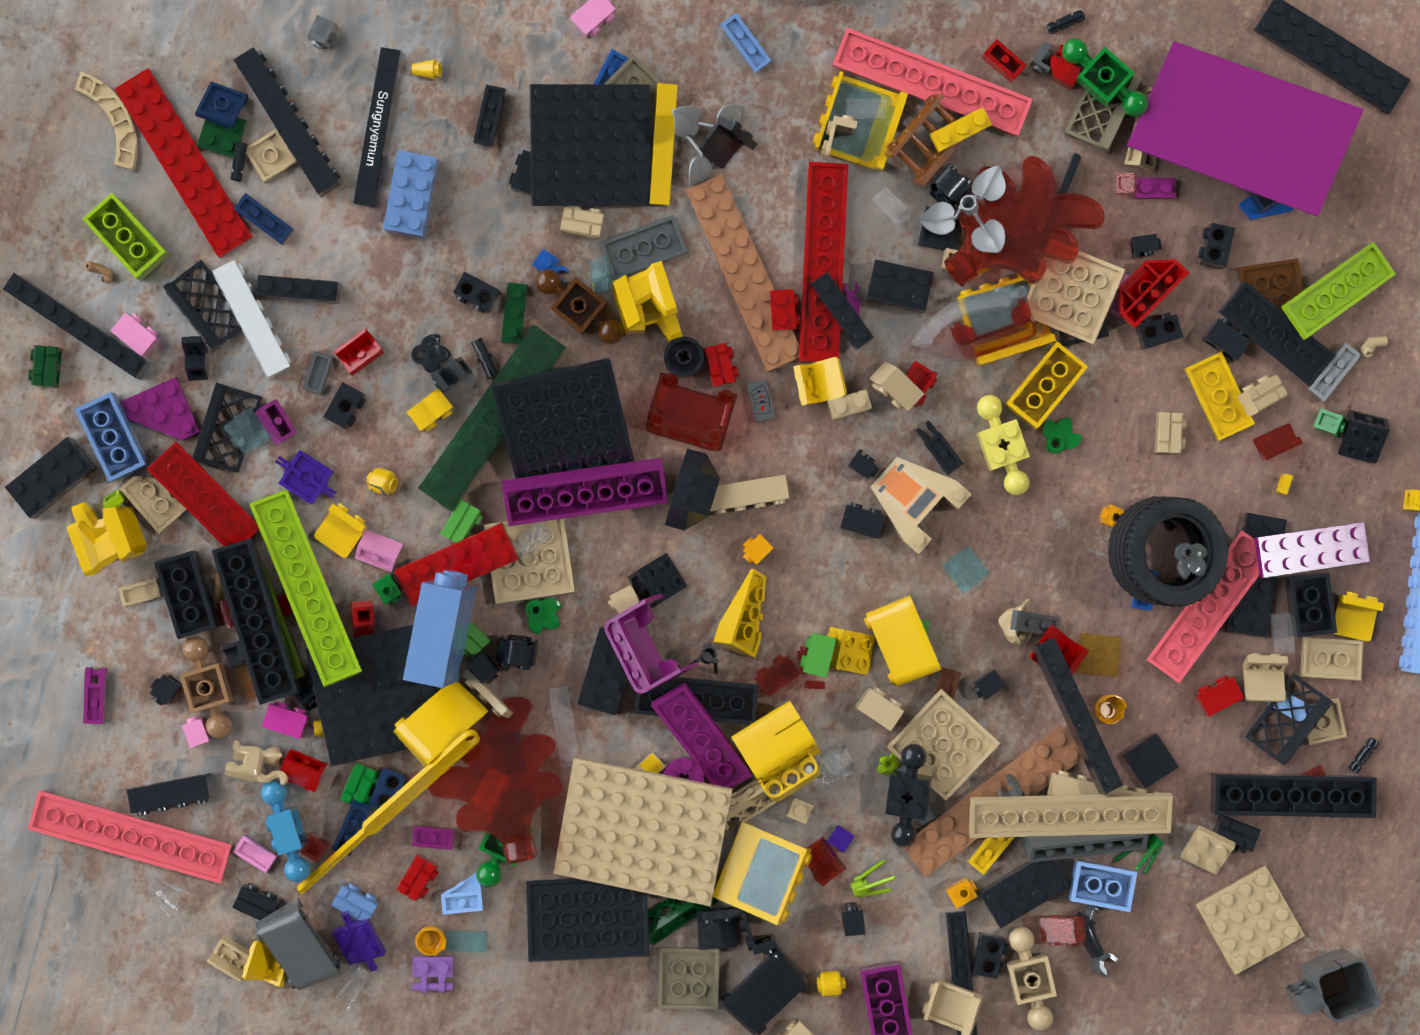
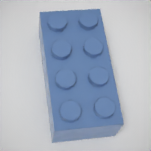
M397 150L383 226L386 232L425 239L439 166L437 157Z
M110 392L74 409L109 482L115 483L150 466L116 393Z

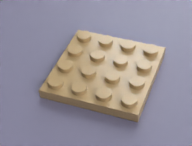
M1050 240L1020 314L1095 344L1126 270Z
M564 518L508 526V521L503 522L519 559L491 571L496 604L575 592ZM501 522L492 523V524H485V525H484V530H485V529H488V528H490V527H492V526H494V525H497V524H499V523H501Z
M940 688L887 745V748L901 760V753L904 747L909 744L921 745L926 751L927 759L925 764L918 769V774L933 776L931 788L946 801L997 748L1000 741Z
M1265 865L1195 903L1235 975L1305 936Z

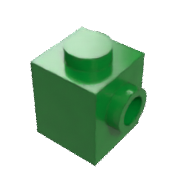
M388 573L372 584L385 605L388 603L391 606L401 600L400 596L404 594L391 573Z

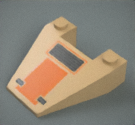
M898 457L893 460L871 485L872 491L901 541L916 554H919L932 540L917 525L939 500L944 498L957 510L972 495L958 481Z

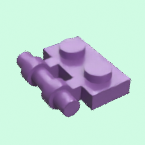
M413 956V977H421V983H413V991H420L421 993H427V991H439V993L453 991V983H446V977L454 976V956ZM428 977H439V983H428Z

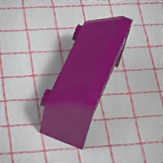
M662 593L646 598L608 620L604 627L605 633L633 689L640 694L665 684L698 666L697 662L681 668L674 659H668L663 662L645 627L653 620V612L649 605L663 598Z

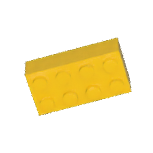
M1057 341L1006 401L1004 406L1036 430L1088 366Z

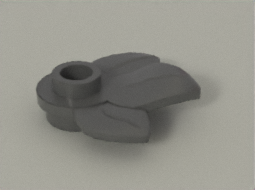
M1181 543L1176 547L1174 554L1178 560L1177 570L1179 575L1183 579L1188 578L1190 573L1203 576L1206 571V564L1203 558L1208 554L1206 548L1198 543L1192 545Z

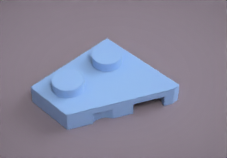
M476 873L441 894L443 915L483 911L482 888L477 881Z

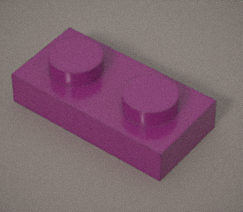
M1135 178V199L1176 198V178Z
M415 825L412 846L452 850L455 829Z

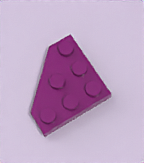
M176 377L121 401L129 420L180 440H185L201 432Z

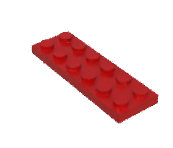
M177 441L147 468L223 546L250 539L259 530L256 520Z
M503 522L396 568L394 573L410 606L418 604L422 582L434 580L436 572L444 573V570L465 573L468 574V582L517 561L519 556Z

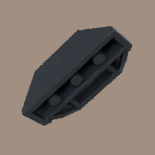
M687 448L669 506L665 526L685 531L709 517L720 477L706 453Z

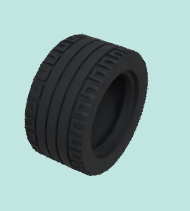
M1166 496L1142 499L1140 502H1135L1134 505H1130L1128 509L1124 510V513L1120 515V518L1116 520L1113 526L1108 546L1110 569H1112L1115 580L1119 582V586L1135 599L1162 606H1188L1196 603V601H1201L1202 598H1206L1221 581L1226 570L1228 558L1226 533L1220 520L1213 514V511L1208 510L1207 506H1203L1202 503L1196 502V500ZM1169 518L1176 521L1186 532L1190 545L1198 543L1206 548L1208 554L1203 558L1206 564V571L1203 576L1190 573L1186 579L1178 576L1175 580L1165 584L1153 576L1146 563L1145 547L1150 533L1159 523Z

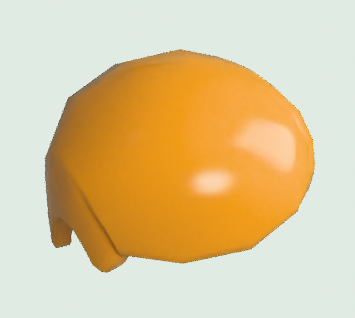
M1106 694L1098 699L1095 705V715L1100 722L1107 725L1116 724L1124 718V711L1127 705L1123 698L1115 694Z
M426 926L417 933L415 945L422 954L437 956L446 948V936L437 926Z

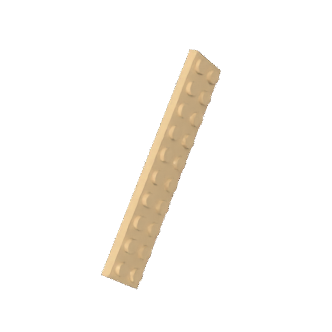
M1172 793L970 797L969 836L970 838L1171 833Z

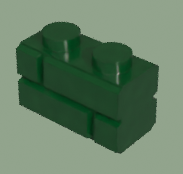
M34 345V350L32 349L30 353L33 368L29 370L28 374L31 385L59 388L62 348Z

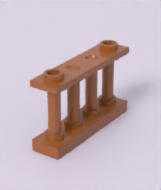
M932 94L925 100V106L901 135L887 146L888 150L884 154L886 157H895L897 155L915 172V178L912 182L916 186L925 187L961 143L959 142L938 153V151L933 152L914 134L921 124L930 133L938 130L927 119L933 110L948 124L956 121L940 104V101L945 97L943 94ZM908 140L927 157L928 162L924 167H920L902 149Z

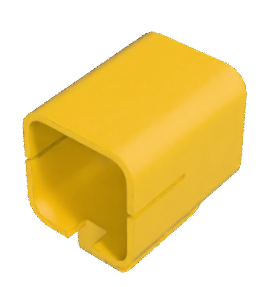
M790 700L731 736L765 793L774 802H779L815 780L820 774L819 766L813 757L822 752ZM813 765L815 766L814 771L810 774L805 773L806 767ZM791 776L797 777L795 784H788V779ZM773 787H780V792L777 795L771 794Z

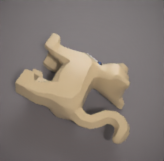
M235 740L233 759L243 761V764L239 766L235 762H227L225 768L226 776L244 779L248 782L269 783L275 778H280V784L282 786L286 785L288 776L283 771H280L282 767V753L278 746L268 749L258 746H241L240 742ZM264 764L278 769V771H273L268 775L262 774Z

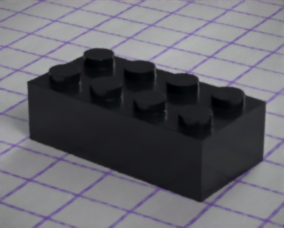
M66 437L6 485L5 488L29 518L36 519L98 468L74 438Z
M189 551L154 562L177 640L219 628L220 623L198 552Z
M600 627L577 705L616 716L627 681V675L605 633L604 627Z
M1054 860L1034 863L1027 861L978 890V893L1001 929L1070 887Z

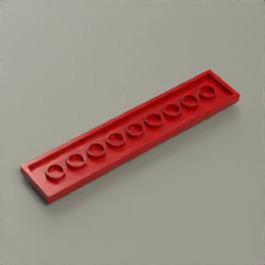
M147 68L114 88L218 258H222L254 238L239 213L233 209V203L151 70Z
M808 163L799 361L819 362L833 357L839 358L840 328L814 293L810 284L828 272L842 291L849 164Z

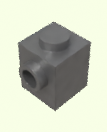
M316 15L307 36L312 41L311 45L320 49L322 47L329 48L330 44L333 45L336 40L337 33L335 32L338 26L335 22Z

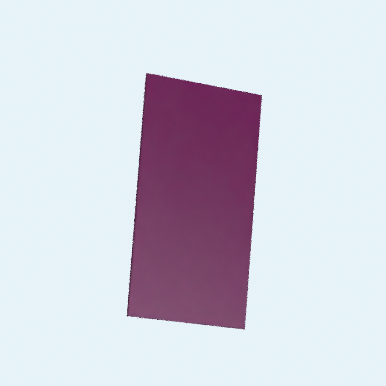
M1173 41L1148 97V108L1144 114L1140 115L1127 146L1318 217L1364 109Z

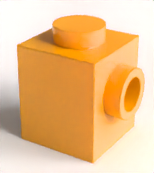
M1112 504L1103 507L1099 518H1102L1100 523L1113 529L1116 520L1120 518L1124 510Z
M759 534L755 539L750 537L743 544L745 548L742 551L745 553L743 557L750 564L754 562L757 565L773 547Z
M966 877L945 888L956 909L977 897L975 893L978 890L972 879L968 881Z

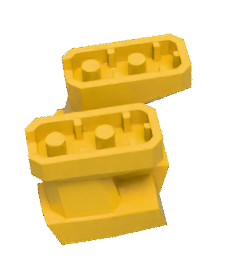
M662 261L651 264L647 270L629 278L625 274L612 282L614 298L627 336L645 333L646 326L657 324L669 342L683 337L676 316L678 314L677 307Z
M83 502L72 507L76 523L68 525L67 531L86 577L101 573L105 567L118 560L124 563L145 553L147 544L133 507L103 508V519H100L89 502Z

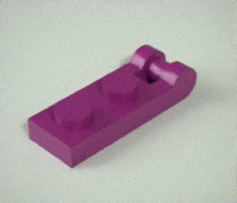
M85 668L84 724H105L107 668ZM93 677H99L98 683H92Z

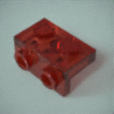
M778 655L772 660L773 665L768 668L764 666L755 672L757 676L754 679L768 698L800 675V672L787 655Z
M823 836L806 847L811 849L810 854L812 855L811 861L806 867L809 868L814 879L822 887L847 869Z

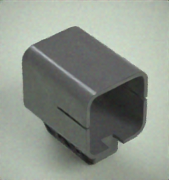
M1338 949L1304 962L1301 966L1303 980L1285 987L1292 1008L1300 1014L1306 1015L1320 1011L1337 1023L1375 1010L1381 1002L1367 962L1346 949ZM1341 968L1349 989L1323 999V992L1319 983L1321 976Z

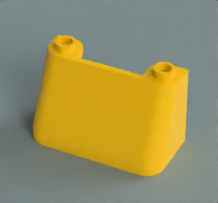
M910 594L866 613L867 617L864 618L868 630L872 628L890 670V673L887 675L892 685L896 684L899 687L942 670Z
M457 681L440 689L407 719L402 717L395 724L397 728L393 732L419 762L426 767L461 734L485 716L488 710Z

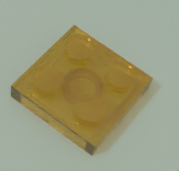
M1080 633L1079 645L1085 647L1089 652L1076 672L1117 677L1121 637Z

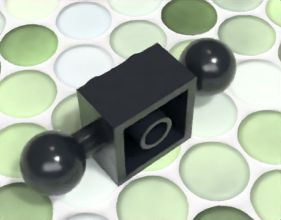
M909 744L902 750L901 760L906 766V772L893 770L890 774L885 814L900 816L899 823L895 824L891 830V839L899 847H909L916 840L917 834L914 826L911 824L912 818L925 820L928 815L933 776L918 774V769L925 764L927 759L925 749L919 744ZM907 792H910V796H913L911 799L905 796Z

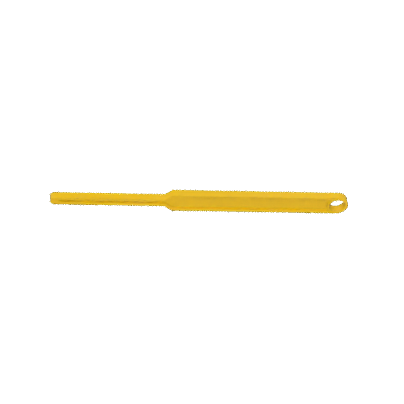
M467 730L366 819L362 824L361 830L297 886L298 893H305L366 837L379 832L472 749L480 740L477 731ZM475 736L472 740L465 741L468 737Z

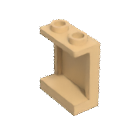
M938 979L935 984L932 983L928 992L931 995L930 1000L925 1003L922 1011L925 1014L923 1020L928 1021L930 1019L962 1031L961 1035H971L984 996Z

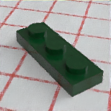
M508 282L501 336L502 343L521 345L528 285Z

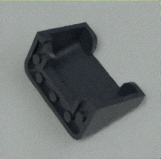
M778 944L777 948H774L775 951L768 955L769 958L765 956L763 961L736 987L731 989V993L726 992L719 999V1004L752 1035H761L767 1028L765 1025L796 995L799 993L803 994L810 987L809 982L811 979Z

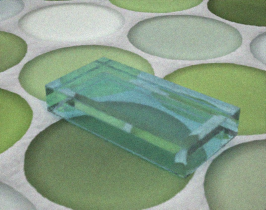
M446 930L445 951L486 952L487 931Z

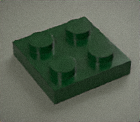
M238 118L234 129H230L205 120L197 147L233 158L234 153H236L235 143L242 142L248 121Z

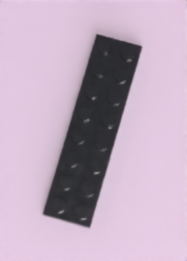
M1272 0L1253 30L1387 115L1391 113L1411 81L1284 0Z

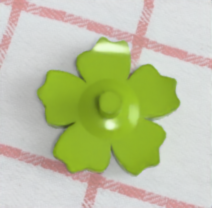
M893 753L889 757L887 755L881 756L879 761L882 764L878 765L877 770L879 773L889 776L893 770H897L900 767L897 756Z

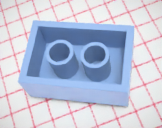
M1074 859L1067 898L1074 902L1130 912L1138 872L1133 869Z

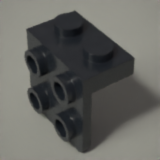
M721 116L700 145L699 150L715 165L723 169L741 144L751 150H754L758 144L752 140L753 135L741 129L742 125L734 119L729 121Z
M742 911L739 923L742 932H747L748 936L745 939L748 950H753L754 955L762 952L763 955L773 953L775 951L774 948H777L774 934L755 940L746 913Z

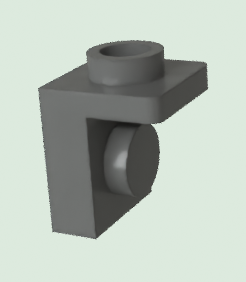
M1044 41L1030 63L1033 67L1032 69L1040 75L1043 73L1047 75L1051 69L1041 62H1046L1052 53L1049 51L1051 44Z

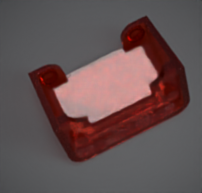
M1027 297L1017 300V305L1012 309L1011 317L1013 323L976 336L973 327L970 328L968 325H962L960 321L951 324L950 329L962 356L969 360L1034 337L1037 332V325Z
M661 372L648 412L646 430L658 436L710 451H721L738 394L729 390H723L718 392L717 396H712L678 386L679 381L675 375Z

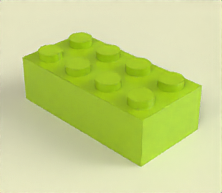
M112 192L82 219L128 271L140 281L170 255L124 202Z

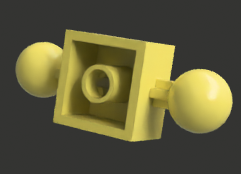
M985 395L978 401L977 411L983 419L988 420L991 428L981 431L976 435L989 471L1004 466L1007 472L1004 479L1006 491L1015 496L1022 495L1028 490L1030 482L1026 473L1018 470L1016 462L1028 458L1030 455L1017 419L1002 424L999 417L1003 409L1001 400L994 395ZM1001 440L1007 442L1008 446H1006L1005 451L1003 448H999Z

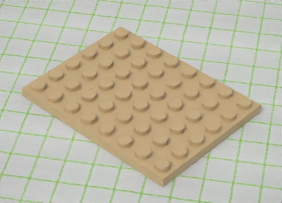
M575 756L553 874L711 906L733 789Z

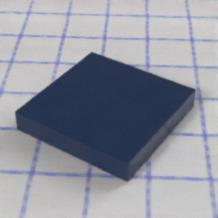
M211 81L195 112V116L234 129L248 100V94Z

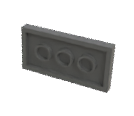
M674 215L599 243L613 281L625 274L628 276L649 268L653 263L665 262L688 253Z

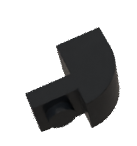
M202 336L182 337L181 345L185 354L184 369L188 381L208 380L209 357L206 342H203Z
M462 357L453 359L444 368L434 371L431 374V379L434 385L444 394L464 381L473 372Z

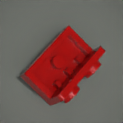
M794 289L769 291L772 331H796V326L800 325L799 314H795V306H798V294H794Z
M366 328L357 332L354 337L341 344L334 351L352 376L385 353Z
M917 361L912 363L905 374L924 393L913 407L923 404L927 397L925 393L929 388L932 389L934 387L938 374Z

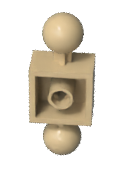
M1016 927L1009 935V944L1012 949L1019 952L1020 959L1006 962L1014 1000L1017 1005L1031 1003L1032 1008L1027 1015L1028 1023L1034 1030L1044 1031L1052 1025L1053 1014L1048 1007L1043 1005L1042 1000L1057 996L1048 956L1045 953L1032 956L1030 949L1035 941L1032 931L1026 927ZM1030 975L1036 977L1032 983L1027 980Z

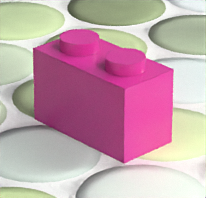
M280 701L270 703L262 727L298 739L303 738L310 717L309 714L305 713L306 710L299 707H294V709L287 708V704Z

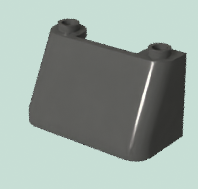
M296 898L258 921L255 933L260 941L265 942L289 977L288 982L293 989L302 990L340 974L341 960L336 953L332 955L331 949L328 950L309 922V916L301 909L304 905L299 898Z

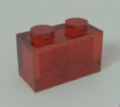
M1048 915L1039 918L1041 942H1049L1050 946L1061 945V943H1066L1067 946H1078L1079 942L1086 940L1085 916Z

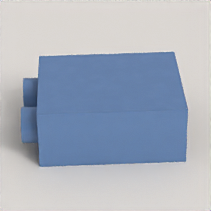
M444 570V573L436 572L434 580L422 582L403 680L444 688L459 680L477 586L466 584L468 574Z

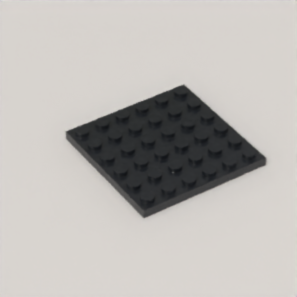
M529 84L531 206L651 205L649 204L651 188L650 84Z
M610 358L492 384V391L515 479L635 461Z
M413 625L349 639L362 673L325 688L308 648L305 649L331 767L408 749L393 732L397 728L395 724L402 717L407 719L439 691L438 687L403 680Z

